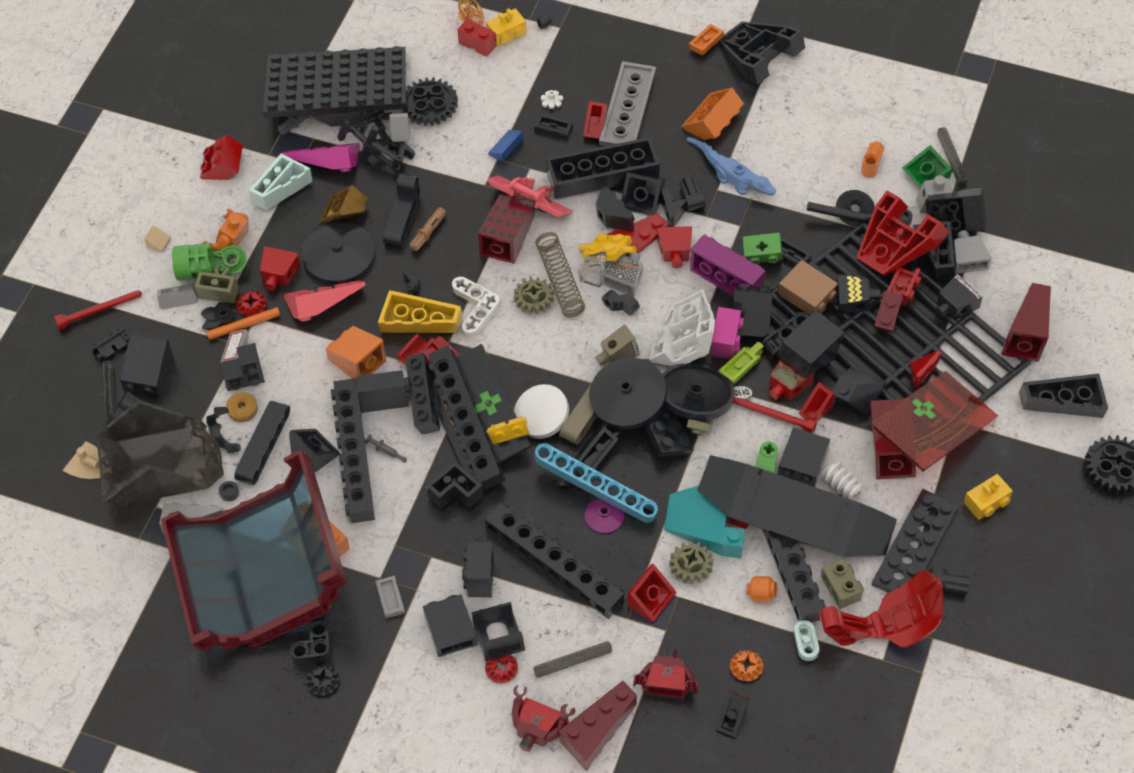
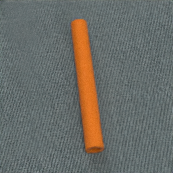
M278 307L206 331L208 339L212 340L278 317L280 312Z

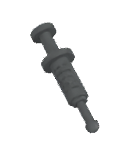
M371 434L367 436L365 443L368 444L370 442L374 444L376 451L381 450L391 457L396 456L403 462L407 460L406 457L397 454V450L384 444V440L381 439L378 442L372 438Z

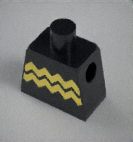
M847 275L837 276L838 315L867 311L870 300H880V289H869L867 278Z

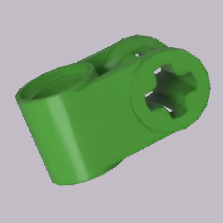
M767 441L761 445L755 467L772 473L775 472L778 447L774 442Z

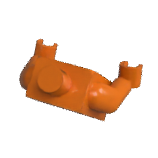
M230 208L226 210L227 213L222 216L226 221L218 231L216 242L212 243L214 251H221L230 245H239L249 230V218L246 214L233 212Z

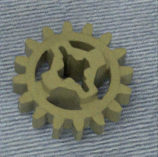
M530 277L529 281L523 279V284H517V289H514V302H516L517 308L521 307L522 312L528 310V313L531 315L532 311H535L536 315H538L539 310L546 312L545 307L551 308V303L554 302V289H552L551 284L546 285V279L541 282L539 277L536 280Z
M692 541L689 542L688 546L681 543V549L676 546L675 553L671 552V560L669 561L671 573H676V579L682 577L683 583L687 580H690L691 584L694 583V580L701 583L702 577L707 579L708 573H712V553L707 552L706 546L700 548L699 542L696 546L693 545Z

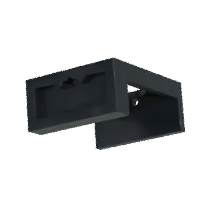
M511 602L471 612L473 625L485 662L525 651L523 635L518 629ZM495 622L503 623L507 627L509 635L489 640L487 627Z

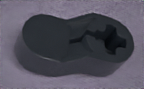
M609 290L602 296L603 303L611 311L623 310L628 315H633L640 309L638 301L630 294L619 295L615 291Z

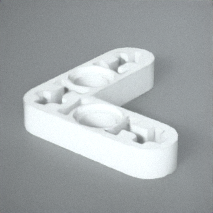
M457 277L452 282L453 292L476 305L462 324L463 335L473 338L480 333L499 309V296L467 278ZM474 291H478L481 293V295L478 297L471 296V293ZM483 312L486 314V316L484 318H478L476 317V314Z

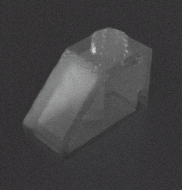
M602 251L586 256L584 262L579 264L577 270L580 282L601 287L602 273L607 268V252Z

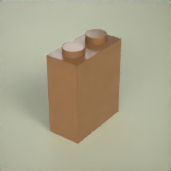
M801 260L779 283L778 295L809 315L816 310L822 313L827 303L836 298L838 283Z

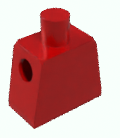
M692 226L657 228V242L663 261L672 262L673 268H681L683 261H688L690 258Z
M264 247L260 274L262 281L265 282L264 287L273 291L277 284L282 286L288 285L300 266L298 253Z

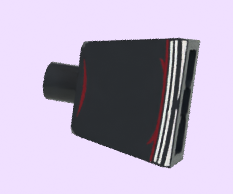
M957 274L940 291L937 300L939 306L935 308V312L939 317H943L948 313L953 319H959L979 309L983 296Z

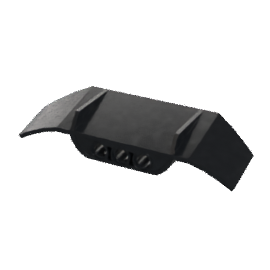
M712 455L708 459L697 489L699 493L729 518L842 557L886 555L897 521L896 518L860 502L746 463Z

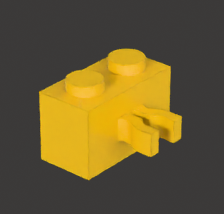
M516 8L513 10L507 9V12L504 14L498 13V17L486 22V28L496 32L497 47L527 33L526 21Z
M996 474L967 492L964 504L980 520L984 516H991L1000 506L1003 508L1011 501L1010 498L1013 490Z

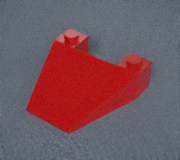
M886 190L875 206L856 257L884 276L938 247L949 233V230L942 222L928 214L916 230L901 222L899 219L908 206L900 197Z

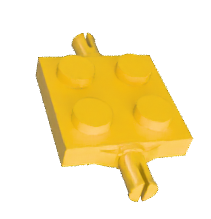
M600 234L592 243L579 245V251H584L582 253L584 260L616 261L623 254H635L637 249L636 246H629L632 243L631 236H623L622 234Z

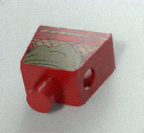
M781 359L770 376L769 385L772 389L769 391V395L775 400L781 395L791 400L813 384L814 373L805 378Z

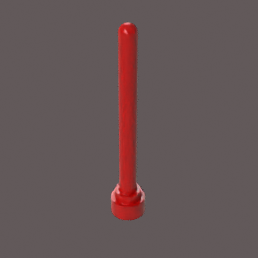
M137 290L68 316L59 314L54 316L56 325L59 330L65 329L70 322L142 296V292Z
M734 397L733 404L802 427L801 429L806 432L814 433L817 420L805 418L803 420L745 399Z

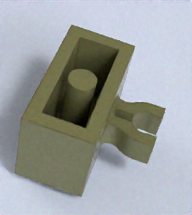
M217 265L214 268L215 273L199 271L194 286L199 298L235 303L239 285L235 276H229V267H225V271L219 274L221 269Z

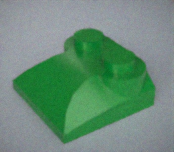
M931 145L902 167L920 189L924 181L934 180L939 175L945 179H950L953 169Z

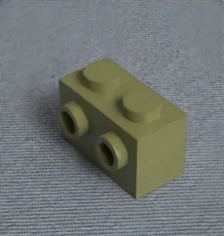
M844 558L822 567L821 578L839 609L861 601L864 592L863 586L859 580H856L852 566L847 564Z

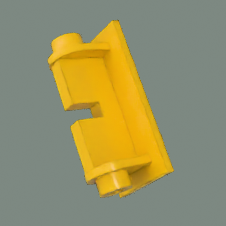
M519 416V418L509 420L508 424L505 422L492 424L488 428L487 433L494 445L528 435L530 431L526 425L528 424L526 417L522 418V416Z

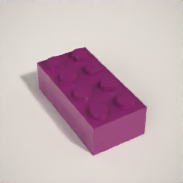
M704 234L691 248L690 271L733 297L735 285L749 284L750 287L764 285L765 270L761 266L755 265L747 260L746 257L733 252L729 247L723 246L714 238Z

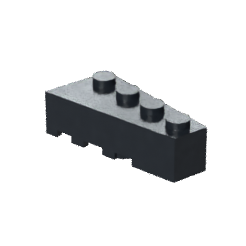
M1099 373L1023 382L1019 390L1024 410L1103 418L1108 410Z

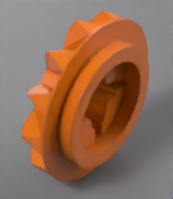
M740 650L737 654L733 655L730 661V670L739 680L753 681L761 675L763 661L758 656V653H753L750 650ZM749 659V664L753 666H749L746 672L743 664Z

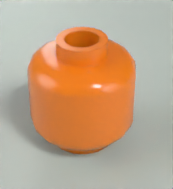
M754 576L750 583H747V595H750L755 603H769L773 598L777 597V582L773 581L770 576Z

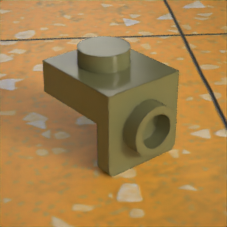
M689 419L687 427L692 430L691 433L696 435L710 434L714 419Z

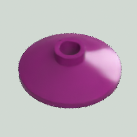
M602 499L592 501L585 510L587 526L600 534L616 531L624 521V511Z

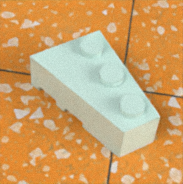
M280 154L249 189L252 204L267 211L313 182L310 168Z

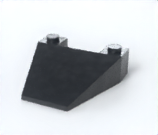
M743 21L724 34L718 41L745 80L757 85L770 76L767 63L781 52L794 57L806 48L803 33L799 29L791 26Z

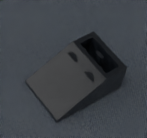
M983 188L964 189L925 199L926 213L940 222L950 221L951 233L985 230L987 222Z

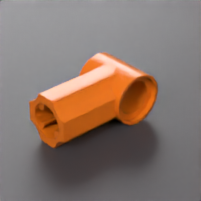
M874 141L870 143L866 155L863 157L861 173L865 177H874L877 174L885 149L881 142Z

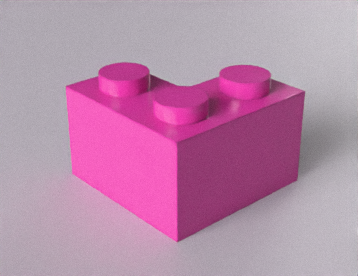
M718 307L712 337V356L732 359L735 353L739 352L741 335H738V330L743 328L744 318H741V310Z

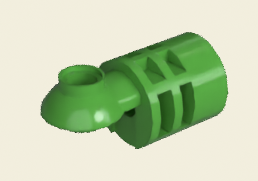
M212 243L173 246L172 250L173 270L177 281L197 279L199 271L215 273V265L220 267V272H224L225 267H229L230 274L239 273L247 262L245 251L234 245L227 246L221 251H214ZM231 259H237L234 264H229Z

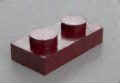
M884 291L874 328L893 333L903 295Z

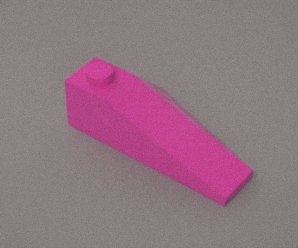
M350 143L330 148L325 146L314 148L313 150H293L281 154L296 161L347 172L351 171L352 167L357 166L360 144Z

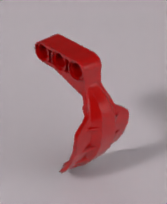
M923 570L907 583L887 593L883 597L878 611L871 613L865 618L841 612L834 606L825 607L818 614L824 632L841 646L854 644L856 641L864 638L888 639L899 647L908 648L929 636L940 625L943 617V585L937 576L927 570Z

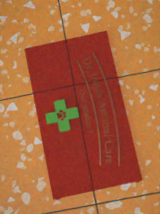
M945 371L873 420L869 425L924 472L994 421L998 415Z

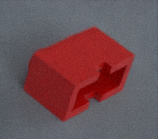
M466 19L457 29L459 44L469 49L472 47L477 53L485 57L496 47V32Z

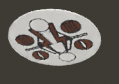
M734 387V397L748 398L752 395L751 389L747 387Z

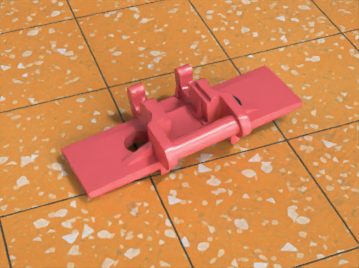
M497 175L487 180L491 186L512 197L524 196L527 199L533 200L535 202L534 207L543 213H550L559 218L573 211L548 199L552 187L548 185L542 186L537 191H534L535 179L531 177H517L510 181Z

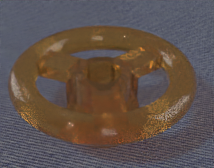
M475 0L458 1L459 17L463 22L466 19L473 21L472 18L477 16L479 21L473 22L480 25L483 24L484 14L480 5Z

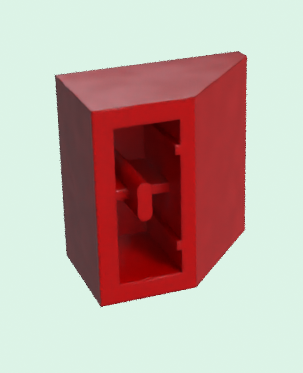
M225 135L217 139L211 146L206 147L203 152V163L200 167V178L228 180L239 172L243 144Z

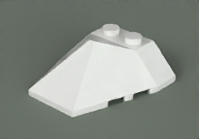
M702 289L672 304L665 319L666 326L664 330L661 329L658 335L660 338L651 347L649 357L651 363L666 366L687 364L709 353L714 333L715 318L706 292Z

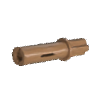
M438 207L422 229L416 232L417 235L409 244L412 250L418 251L424 242L430 239L431 233L447 214L443 208Z

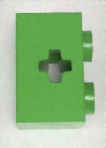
M780 232L743 237L744 257L755 265L763 262L776 263L783 260Z

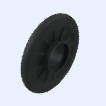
M860 190L846 191L839 196L836 202L837 208L853 211L851 205L856 204L860 207L858 212L870 215L873 214L875 209L871 197ZM840 218L844 223L850 226H858L861 223L859 221Z

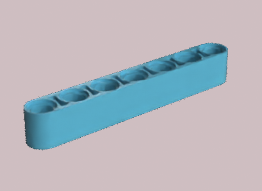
M540 444L536 447L535 461L539 466L642 522L650 523L655 519L658 507L652 500L548 444ZM546 452L549 456L541 458L539 453ZM562 461L566 466L558 467L556 463ZM581 471L584 475L577 477L573 473ZM598 480L601 485L593 486L591 481ZM614 489L618 492V495L612 496L608 491ZM633 499L636 504L628 505L626 500ZM649 508L653 511V514L647 515L643 512V509Z

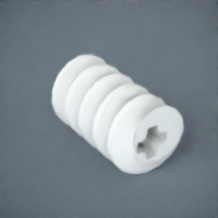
M841 462L828 465L822 471L821 479H825V482L831 485V488L836 490L838 495L856 501L862 492L864 484L856 485L858 478L856 477L851 480L853 476L851 472L845 475L847 468L844 467L840 470Z

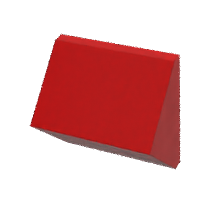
M651 564L628 592L627 606L649 621L654 622L677 592L658 568Z

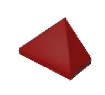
M938 350L909 363L915 387H918L939 364L942 352Z
M818 382L798 414L803 418H812L818 422L833 408L835 393L821 382Z

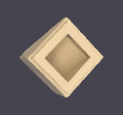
M155 226L150 228L144 238L146 247L163 252L171 239L169 235Z

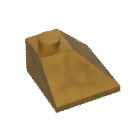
M353 185L332 194L319 224L323 225L352 217L358 213L361 214L366 208L365 204L368 197Z

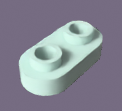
M802 620L797 622L794 627V638L798 654L803 660L812 661L819 654V644L815 628L809 621ZM805 631L807 635H802L800 632ZM805 650H810L812 653L808 654Z

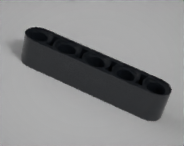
M272 400L269 401L237 465L234 474L235 480L250 485L257 483L289 417L290 405Z

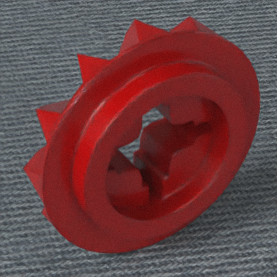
M251 290L248 293L243 292L242 296L238 297L237 309L242 315L248 317L263 312L266 308L264 294ZM250 299L254 301L252 307L249 305Z
M508 655L486 661V675L496 683L511 681L518 672L516 658ZM497 662L501 663L502 665L506 664L505 672L501 668L497 669Z

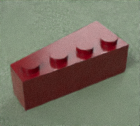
M621 681L559 730V742L586 771L591 766L593 760L601 753L602 748L614 736L619 726L624 723L637 706L636 693L624 681Z

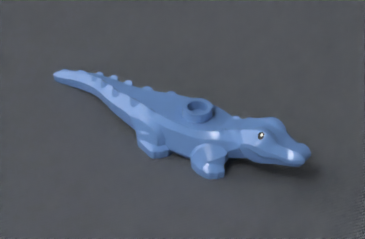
M692 137L687 138L689 143L701 149L709 163L716 170L717 178L722 184L728 182L734 184L736 191L741 195H745L748 188L770 196L776 193V189L767 177L758 176L735 159L718 154L717 151H714L705 142L703 143Z

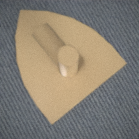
M86 441L77 449V453L63 469V472L79 479L91 480L111 476L110 465L106 456L100 449Z

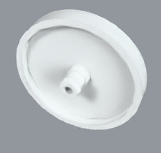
M543 384L525 391L518 399L514 412L517 418L519 416H522V418L526 417L528 422L526 425L530 431V434L527 436L543 439L561 430L569 416V403L561 390L552 385Z

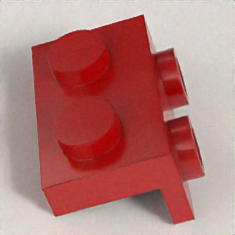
M903 268L896 270L887 292L903 295L901 306L906 307L908 300L912 301L915 294L913 289L915 286H919L922 276H919L920 268H917L915 273Z

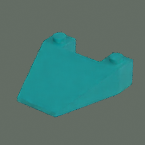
M698 486L670 494L664 531L689 542L692 541L694 544L699 542L700 547L706 546L707 550L718 555L734 558L742 557L745 529L725 527L727 515L697 490Z

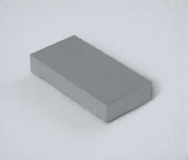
M395 576L376 580L385 619L405 614Z

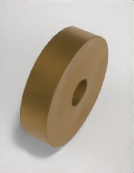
M246 392L232 395L226 404V407L229 409V417L236 422L249 421L255 417L258 411L255 397Z

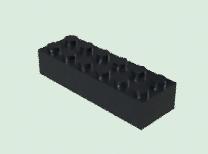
M651 137L546 158V172L554 198L558 199L601 190L604 185H607L608 188L624 185L627 172L659 177L660 163Z

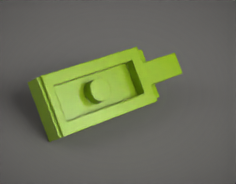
M757 342L752 348L744 347L719 372L728 377L734 385L761 359L760 355L764 352V346Z

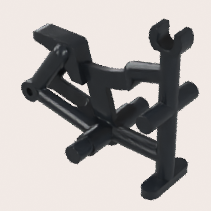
M379 110L378 113L373 114V111H366L363 119L352 124L347 120L342 122L337 138L339 141H343L347 133L351 132L359 139L364 146L360 157L361 162H366L371 153L390 166L392 171L398 172L400 164L404 160V155L409 159H413L415 156V151L404 141L392 142V139L386 134V127L381 119L389 120L392 112L385 113V110ZM374 122L376 126H373L371 128V131L366 137L364 134L366 132L368 124ZM382 153L390 157L392 160H394V162L385 157Z

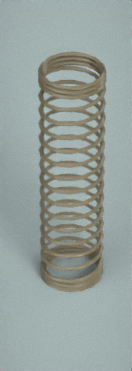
M543 233L536 239L535 244L555 291L556 298L565 317H576L584 312L585 304L574 281L571 268L565 258L564 250L556 233ZM545 237H556V239H549L543 242L540 246L538 245L539 242ZM555 240L553 243L547 246H542L544 243L548 241ZM559 249V251H557L556 253L546 255L548 252L552 250ZM555 254H561L557 258L548 260L549 257ZM563 258L560 262L550 264L553 260ZM559 263H565L561 267L551 269L553 266ZM566 267L564 271L553 273L557 269ZM563 272H568L565 276L555 278ZM570 277L563 282H557L561 278ZM572 281L569 285L559 287L565 282ZM574 286L570 290L560 292L562 289L566 287ZM575 291L571 295L563 296L567 292ZM578 295L572 300L564 301L568 297ZM581 304V306L574 310H566L568 307ZM578 310V311L573 312V313H565V312H564V311H566V312H571V311Z

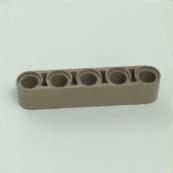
M590 386L563 424L559 434L560 437L576 445L581 442L597 418L589 399Z

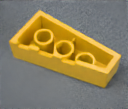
M389 290L378 325L381 333H458L463 314L461 306Z

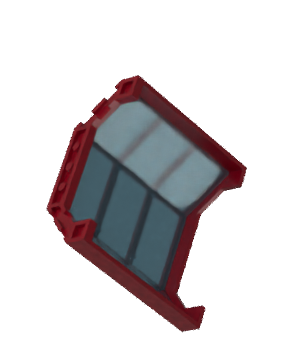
M302 450L292 452L289 456L283 458L284 462L291 467L284 483L277 484L274 488L259 493L256 497L243 501L234 508L225 510L215 517L188 518L181 512L176 511L161 519L191 644L199 650L209 651L210 647L221 646L222 649L238 648L239 644H249L250 647H258L328 613L331 609V602L335 601L340 593V586L345 585L346 577L310 457Z

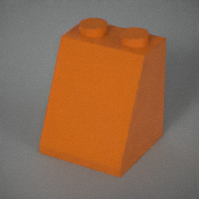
M355 326L345 330L336 341L331 342L326 348L328 360L351 379L356 378L357 380L356 376L373 374L386 362L383 340Z

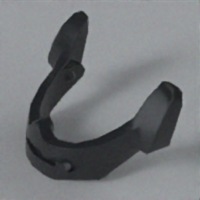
M215 407L214 414L206 416V423L212 441L216 446L226 449L228 454L241 450L240 444L229 443L222 437L220 433L222 425L216 421L220 415L229 413V409L227 407Z

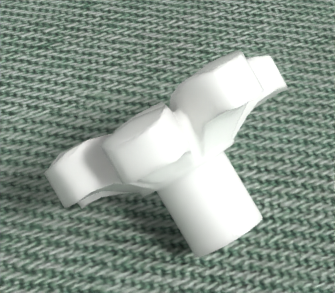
M547 91L545 95L541 96L542 106L544 108L549 106V109H554L555 106L560 108L563 96H559L558 91Z

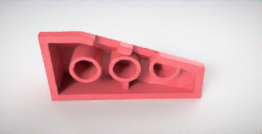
M353 281L334 285L335 288L331 286L318 287L317 292H314V290H301L283 295L293 318L300 319V321L311 320V316L320 314L366 285L364 281Z

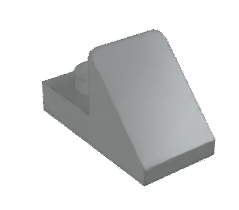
M408 113L390 114L392 142L409 141L411 137Z

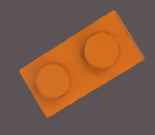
M712 24L708 25L689 43V49L703 56L724 36V31Z

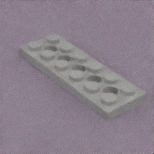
M622 61L599 145L608 146L637 140L655 77L656 67ZM633 78H639L640 80H638V81H633V80H631V79H633ZM629 91H635L636 93H635V94H629L628 92H629ZM626 104H631L632 106H631V107H625L624 105H626ZM622 117L628 118V120L622 121L620 119ZM618 131H624L625 133H624V134H617L616 132H618Z

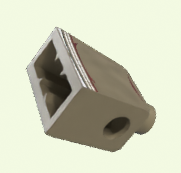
M625 324L601 342L603 352L597 355L595 360L601 367L607 362L611 363L623 358H635L640 355L636 338Z

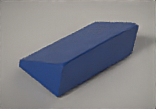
M508 130L488 152V155L503 162L523 140V132Z

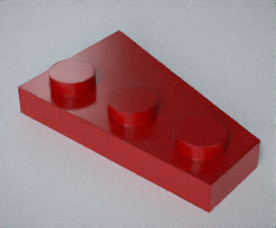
M656 213L633 223L634 230L632 231L618 229L607 235L622 234L623 236H631L632 243L629 246H636V253L639 254L657 239V228L670 227V223Z

